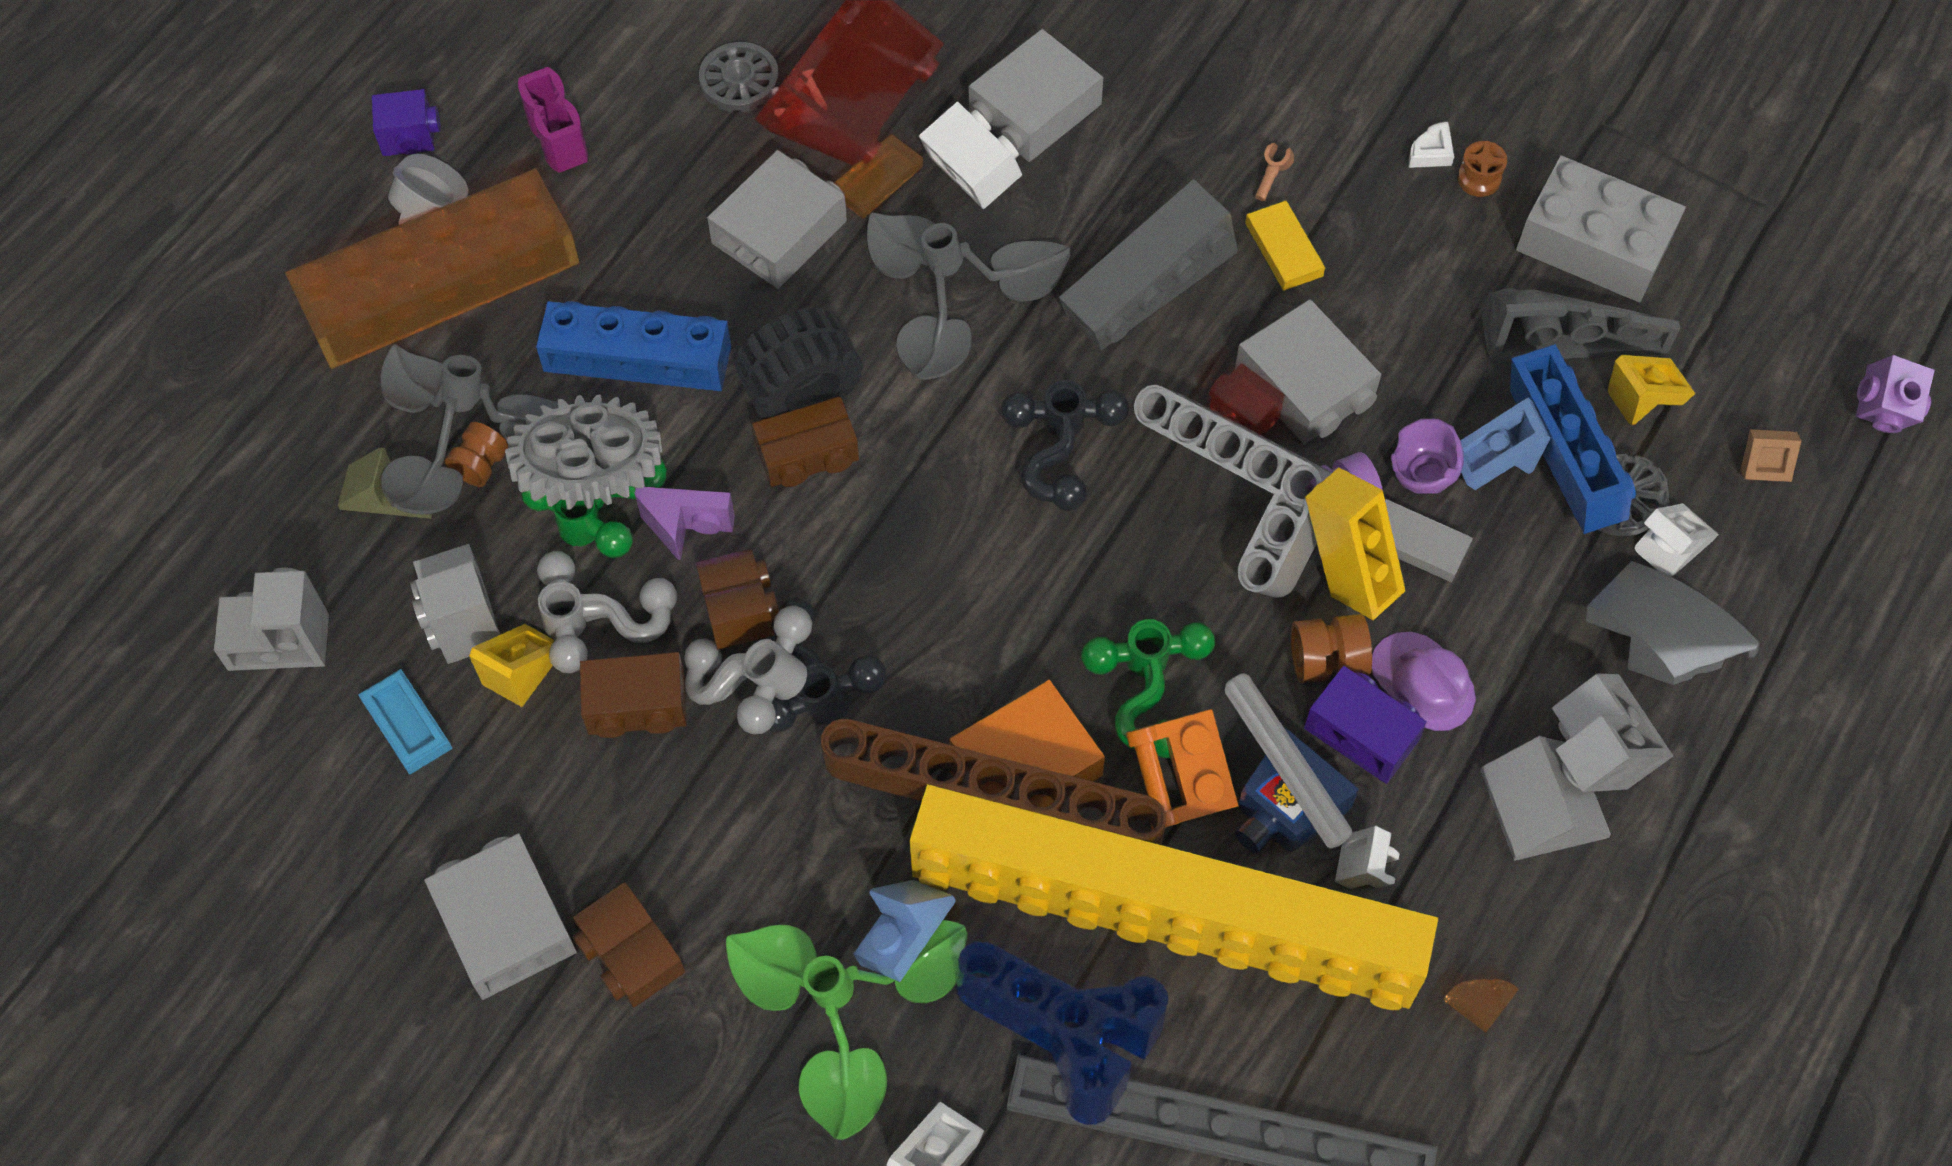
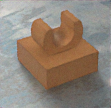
M1750 429L1741 466L1744 479L1792 482L1802 441L1798 433Z

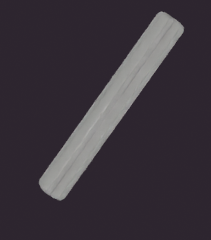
M1243 673L1229 680L1226 683L1225 694L1326 846L1335 848L1345 843L1352 834L1351 827L1250 676Z

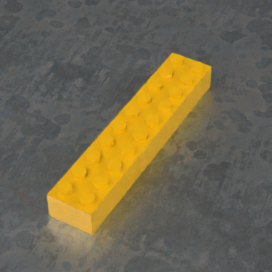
M928 784L910 838L912 877L919 878L920 883L938 890H947L950 886L968 891L970 897L981 902L996 903L997 900L1017 904L1018 909L1030 915L1046 916L1047 913L1066 917L1070 924L1082 929L1092 930L1100 926L1115 930L1118 936L1131 942L1144 943L1147 939L1167 944L1169 950L1180 955L1195 956L1198 952L1216 957L1220 964L1229 968L1243 970L1250 966L1268 971L1270 977L1281 982L1296 983L1299 980L1318 984L1320 990L1330 995L1345 997L1352 993L1371 998L1370 1002L1373 1005L1387 1010H1399L1401 1007L1410 1009L1427 977L1438 923V917Z

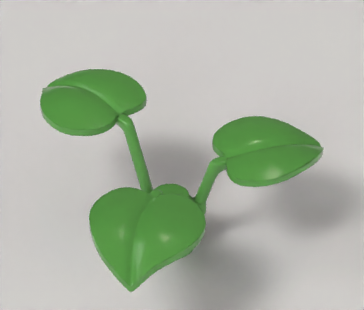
M943 920L900 982L882 974L858 970L856 966H850L845 969L836 958L831 956L817 957L811 938L804 931L793 926L774 925L747 933L727 936V956L733 977L743 994L757 1007L770 1011L786 1010L796 1002L802 986L806 988L819 1006L826 1009V1014L830 1019L839 1045V1053L823 1051L812 1057L801 1072L799 1093L802 1104L808 1114L826 1129L834 1139H847L863 1129L879 1110L887 1088L886 1069L875 1051L869 1048H860L849 1052V1043L838 1014V1009L846 1005L851 999L854 991L853 981L861 980L882 985H888L895 981L899 994L904 999L914 1003H929L944 997L954 987L961 973L968 935L964 925Z

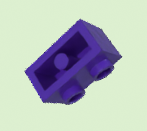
M1343 666L1310 708L1304 729L1387 784L1419 742L1427 721L1420 717L1417 709L1408 702L1395 700L1381 691L1369 676L1360 672L1354 673Z

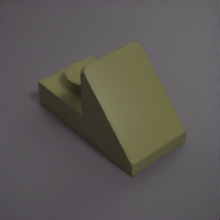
M378 448L348 465L338 503L340 510L432 519L433 513L420 515L402 512L396 507H392L386 499L381 488V477L385 467L391 461L385 448Z

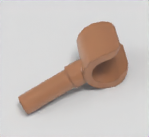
M1271 143L1266 147L1264 156L1268 165L1255 195L1256 199L1265 201L1278 172L1291 167L1294 162V153L1290 148L1287 149L1283 160L1274 162L1273 156L1277 151L1278 145Z

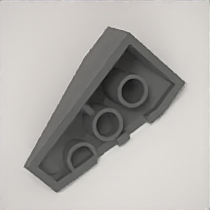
M1513 288L1489 292L1481 316L1489 362H1509L1514 357L1556 344L1563 359L1668 354L1680 330L1679 321L1539 290H1517Z

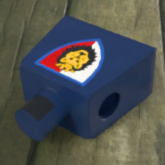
M1285 728L1341 814L1345 815L1352 808L1359 789ZM1265 755L1242 790L1238 807L1249 819L1235 832V835L1239 842L1252 853L1257 854L1272 838L1287 851L1293 852L1316 836L1318 832L1267 755Z

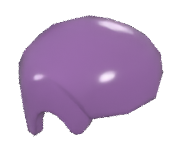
M1419 419L1403 427L1398 433L1397 448L1394 454L1391 455L1393 471L1402 487L1414 493L1436 494L1445 490L1457 481L1464 464L1463 447L1454 427L1440 419Z

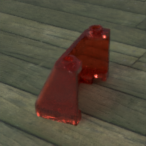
M845 0L754 121L768 132L852 166H855L860 160L867 165L883 145L877 140L881 133L880 129L915 81L920 79L925 83L937 69L940 63L935 59V56L944 43L892 0Z

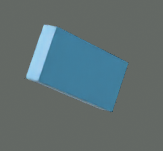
M401 669L358 694L409 775L453 749Z

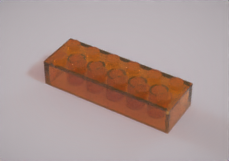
M535 168L285 272L330 369H333L580 263L572 233Z

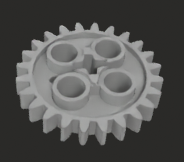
M578 395L575 399V404L570 405L563 399H558V408L551 409L545 405L540 406V417L527 414L525 415L527 425L514 426L515 436L507 438L508 449H505L512 482H518L520 492L530 490L531 499L534 501L546 495L548 506L551 507L561 499L566 500L567 509H572L577 501H584L588 509L592 508L594 499L599 498L609 505L612 504L611 495L615 493L625 498L630 497L629 486L644 488V477L655 476L654 466L661 465L660 453L662 452L657 423L655 420L649 421L646 410L636 413V405L633 402L621 408L618 397L613 398L607 404L602 403L601 395H596L592 402L586 403L584 398Z

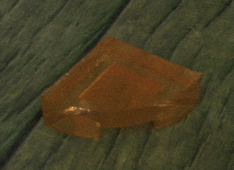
M1501 979L1465 981L1451 989L1444 998V1001L1484 1032H1487L1516 995L1519 988Z

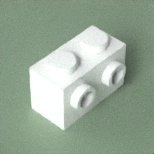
M957 101L919 135V138L929 157L984 209L1022 176L1015 160L1019 153L1005 136L1001 135L997 139L990 132L992 130L991 126L977 110L974 109L969 113Z

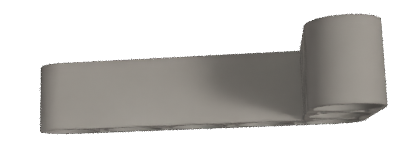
M1150 385L1142 389L1135 399L1134 413L1137 420L1143 425L1274 494L1240 560L1238 578L1241 585L1252 592L1275 598L1284 597L1289 594L1295 587L1317 544L1305 499L1307 486L1313 478L1316 479V485L1321 483L1332 472L1182 394L1158 385ZM1166 402V411L1163 414V416L1160 417L1161 407ZM1203 420L1202 430L1199 433V435L1196 436V427L1199 424V422ZM1240 439L1239 450L1232 457L1233 444ZM1277 458V469L1269 477V466ZM1293 521V535L1286 541V527ZM1271 564L1272 575L1269 581L1265 583L1263 574L1266 567Z

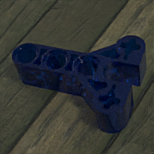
M974 942L967 945L961 951L958 958L956 993L960 1001L973 1010L1050 1051L1067 1087L1066 1108L1070 1116L1077 1122L1086 1125H1096L1105 1121L1111 1115L1127 1089L1132 1062L1103 1047L1101 1044H1115L1145 1060L1163 1028L1169 1001L1168 992L1164 985L1154 978L1142 976L1129 980L1124 986L1077 990L988 942ZM984 973L987 974L989 977L978 978L973 976L972 974ZM1028 997L1033 999L1034 1002L1024 1003L1017 1000V998ZM1074 1022L1080 1025V1027L1070 1028L1062 1023Z

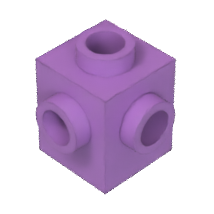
M1895 355L1867 365L1865 377L1860 382L1857 390L1859 404L1856 417L1873 422L1872 426L1875 429L1887 433H1898L1904 428L1923 422L1931 406L1929 393L1934 370Z

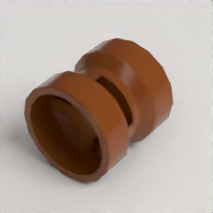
M471 422L462 434L463 442L461 446L454 447L444 462L446 467L460 472L464 482L476 487H483L492 475L491 466L494 462H500L505 456V449H508V443L492 428L482 423Z

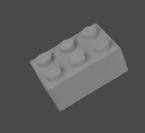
M1560 156L1526 220L1516 251L1640 303L1673 238L1686 206Z

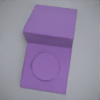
M654 487L636 488L635 490L641 518L678 560H681L686 529H693L702 534H715L719 531L733 532L735 514L730 493Z

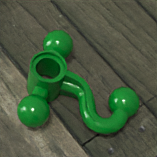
M662 458L661 465L654 466L655 476L644 478L645 487L661 488L666 481L667 469ZM629 486L630 497L628 499H636V487ZM530 490L521 492L522 500L529 509L538 512L550 510L554 513L559 535L565 543L572 546H584L595 540L597 549L609 558H619L629 552L633 543V535L630 529L624 523L618 521L605 523L599 519L598 511L605 503L601 498L594 499V504L589 509L585 506L584 501H577L572 509H567L566 500L561 499L551 507L548 506L546 495L534 501L531 499ZM617 493L611 495L612 498H613V497L625 498V497H623V496H620V495L617 494ZM583 514L582 517L570 518L573 515Z
M1145 619L1137 622L1131 628L1127 642L1114 643L1107 637L1097 636L1090 639L1084 645L1081 651V659L1086 669L1093 674H1107L1118 663L1126 662L1128 668L1134 674L1145 678L1144 690L1121 705L1115 716V730L1119 739L1127 747H1129L1126 732L1136 729L1134 726L1135 719L1154 707L1162 698L1165 691L1163 670L1167 665L1169 655L1181 653L1190 660H1201L1213 651L1215 637L1211 629L1203 623H1189L1178 634L1171 635L1169 629L1162 622L1155 619ZM1149 642L1156 645L1160 651L1153 655L1145 654L1137 648V645ZM1166 738L1154 741L1157 755L1161 758L1170 759Z

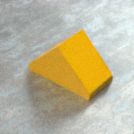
M523 624L472 647L469 657L483 686L523 707L553 666L549 659V650L555 640L527 624Z

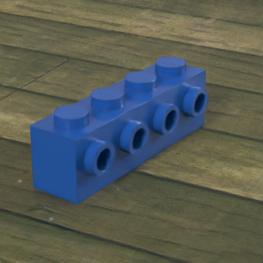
M548 301L536 348L544 372L722 391L731 350V340L727 321L718 320L711 316L696 318L673 315L665 311L650 313L632 311L620 306L605 308L586 306L575 301H567L565 303Z
M1556 344L1512 358L1510 392L1516 404L1529 398L1538 411L1551 437L1543 452V456L1583 534L1629 520L1631 500L1636 497L1632 478L1628 472H1624L1616 457L1611 439L1604 435L1597 422L1592 404L1589 400H1585L1578 387L1572 367L1566 364Z

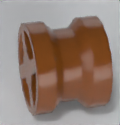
M1478 141L1466 148L1457 176L1458 184L1462 190L1469 195L1486 197L1494 194L1499 189L1502 174L1508 162L1507 154L1503 148L1490 141Z

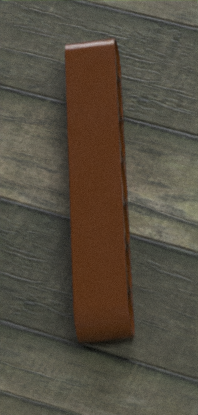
M839 719L831 722L825 727L821 735V748L826 770L831 776L842 781L922 801L928 784L1161 845L1166 824L1165 810L1156 799L1147 795L851 719ZM842 744H851L857 747L855 752L847 756H839L833 752L835 748ZM892 756L901 757L906 761L901 767L895 769L883 766L882 762ZM939 769H948L955 774L953 778L947 781H937L930 775ZM993 781L1002 784L1004 790L997 794H987L980 789V786L986 782ZM1037 794H1045L1050 796L1054 802L1047 807H1037L1029 799ZM1086 807H1095L1100 809L1104 816L1097 820H1087L1078 812ZM1135 820H1145L1154 829L1148 833H1138L1133 831L1129 824Z

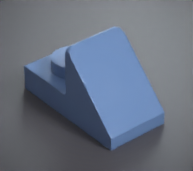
M1526 398L1460 440L1464 451V464L1461 473L1469 487L1476 490L1513 466L1520 468L1528 474L1534 471L1551 437L1531 399Z
M915 880L870 890V895L882 914L854 952V956L861 966L898 982L902 980L956 902L953 895Z

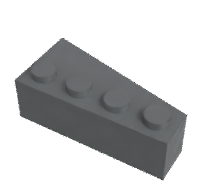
M1195 179L1191 180L1059 297L1065 315L1100 350H1103L1111 343L1120 341L1133 327L1238 253L1230 212Z

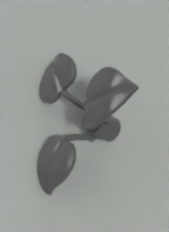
M871 213L868 221V249L875 267L882 274L891 278H908L917 272L921 264L928 265L934 272L939 308L938 319L932 316H920L912 319L902 327L896 342L900 361L915 378L922 380L942 377L952 372L964 362L971 350L972 333L968 323L960 319L947 320L944 277L953 275L958 271L963 262V257H966L990 281H999L1000 290L1004 296L1021 302L1037 300L1047 295L1058 283L1070 258V248L1062 244L1046 241L1014 242L1001 247L993 254L991 264L994 271H992L970 250L967 242L959 243L955 228L949 224H935L931 220L920 216H889L878 213Z
M394 344L390 348L381 370V392L386 402L396 409L411 413L423 411L430 404L434 407H440L443 402L446 403V409L437 453L433 463L420 456H405L393 460L385 467L382 473L381 488L383 494L392 507H396L398 510L406 513L425 515L447 509L458 500L463 489V477L460 472L452 468L442 467L454 411H469L481 398L490 419L493 422L500 423L499 434L507 441L508 437L515 436V425H527L525 415L532 414L540 417V406L545 405L551 409L558 408V402L531 395H510L499 400L496 410L489 396L490 386L488 384H481V364L475 358L467 355H455L447 358L442 364L429 358L411 354Z

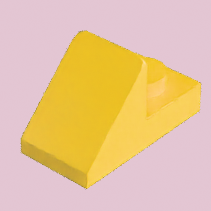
M1621 355L1615 360L1608 386L1610 397L1630 425H1635L1658 404L1683 405L1695 395V392L1671 358Z

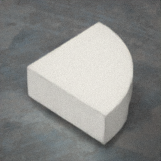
M1448 122L1437 123L1428 127L1427 131L1414 141L1408 160L1409 168L1452 166L1454 152Z

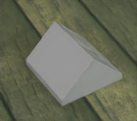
M1538 736L1482 766L1480 770L1514 861L1606 839L1611 835L1595 793L1582 792L1580 788L1575 787L1565 776L1562 769L1564 763L1556 752V749L1565 743L1563 741Z

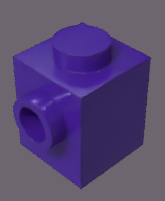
M424 89L372 95L373 131L383 156L412 155L418 152L435 151L434 133L441 132L440 117L437 106H429Z

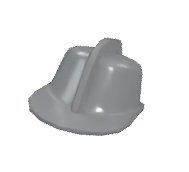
M412 154L405 157L393 169L395 177L389 191L388 200L401 214L399 219L400 226L404 227L410 221H413L423 226L434 227L466 199L469 190L461 175L448 164L428 155Z

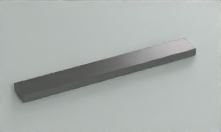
M1019 1054L1007 1102V1110L1257 1166H1435L1438 1147Z

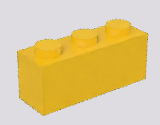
M1338 467L1324 481L1317 484L1305 496L1331 597L1374 620L1405 592L1386 502L1382 489Z

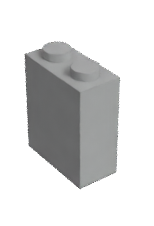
M1041 29L969 85V113L974 109L977 110L991 126L992 130L990 131L998 137L1001 135L1005 136L1018 153L1030 162L1102 104L1103 76Z
M777 150L707 217L711 242L779 289L847 221L845 195L833 182L823 181L811 173L800 160L790 159Z
M1311 299L1239 344L1235 370L1304 445L1318 435L1321 438L1330 435L1340 425L1341 421L1353 412L1361 414L1370 408L1377 399L1376 392L1381 378V373Z
M519 833L510 838H496L487 843L481 852L463 861H449L440 866L434 875L424 879L467 974L482 1000L577 953Z

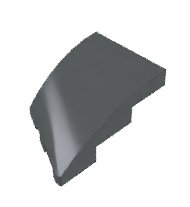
M1633 561L1587 606L1586 622L1631 637L1628 660L1629 670L1671 685L1692 679L1693 676L1699 673H1709L1722 668L1724 659L1741 653L1751 658L1756 656L1759 651L1760 642L1724 609L1684 583Z

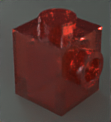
M1241 363L1230 375L1224 373L1215 381L1209 392V396H1211L1210 409L1263 436L1280 419L1285 394Z

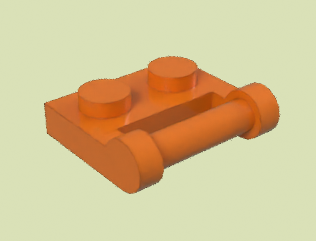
M1212 709L1126 732L1129 747H1135L1147 794L1156 799L1165 810V828L1238 806ZM1163 738L1167 740L1171 762L1183 805L1171 807L1154 741Z

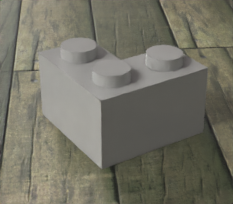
M469 544L413 562L418 579L410 582L415 597L412 604L421 629L424 628L431 649L441 648L448 664L468 658L472 647L500 635L478 564Z
M277 568L272 572L255 573L253 592L240 593L237 597H219L214 651L228 671L325 666L329 613L306 572L293 568Z
M1595 674L1552 707L1560 720L1558 724L1559 729L1567 740L1556 749L1564 763L1562 765L1563 772L1567 779L1575 787L1580 788L1582 792L1627 790L1673 757V754L1619 674Z

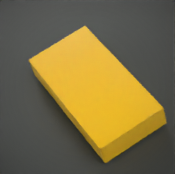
M1287 201L1246 215L1245 224L1283 291L1324 276L1325 266Z

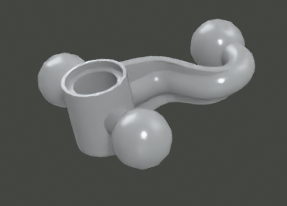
M552 551L546 553L538 563L537 574L539 579L547 585L542 589L538 597L539 611L546 634L555 640L549 650V659L551 664L562 673L579 671L580 661L587 660V647L577 637L582 634L588 621L608 618L625 639L635 643H647L658 639L665 633L670 624L671 610L677 602V591L674 585L665 578L648 580L641 588L640 603L647 612L652 614V617L647 623L638 624L617 600L602 594H580L579 589L570 583L575 574V564L571 557L564 552ZM560 608L572 609V611L565 615L552 614Z
M796 605L781 609L774 618L773 628L778 636L776 642L770 639L760 640L754 643L746 653L733 654L725 659L723 663V655L721 649L717 650L716 642L706 638L691 642L685 650L684 657L686 667L688 668L685 677V690L689 698L700 705H710L722 701L748 678L758 686L754 695L744 699L738 706V723L744 731L753 735L763 734L768 731L775 723L776 711L772 704L774 697L780 700H788L796 696L806 683V666L802 661L793 656L792 652L795 645L805 641L812 631L810 615L805 609ZM713 673H715L711 680L706 685H704L706 676H710Z

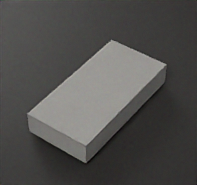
M1386 499L1385 502L1398 559L1452 583L1473 538Z

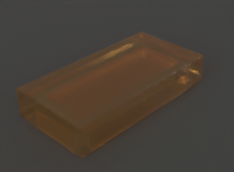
M891 134L834 184L845 195V205L864 219L923 167V157Z

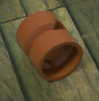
M1362 614L1334 617L1330 625H1326L1321 618L1292 622V659L1297 680L1300 684L1328 681L1332 673L1337 674L1343 666L1354 673L1360 672L1370 676L1372 671V645L1369 628Z

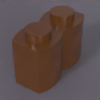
M747 549L695 562L717 650L774 636L772 621H774L779 610L774 591L764 593L763 590L771 588L765 560L755 562L752 549Z
M625 882L573 916L579 930L572 935L573 940L588 961L598 957L607 971L599 976L616 1001L625 996L631 1006L635 1008L685 973L680 958Z

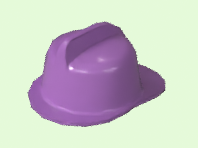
M1414 632L1395 633L1384 638L1376 646L1372 656L1374 678L1390 697L1395 700L1406 701L1415 707L1420 717L1427 721L1425 728L1433 731H1449L1462 725L1472 714L1476 701L1474 685L1469 678L1468 670L1462 659L1453 652L1443 649L1429 637Z

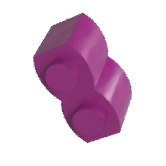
M546 67L519 77L518 88L528 125L533 134L539 138L545 160L550 167L560 173L588 161V150L580 117L576 108L567 100L562 80L558 74L551 68Z

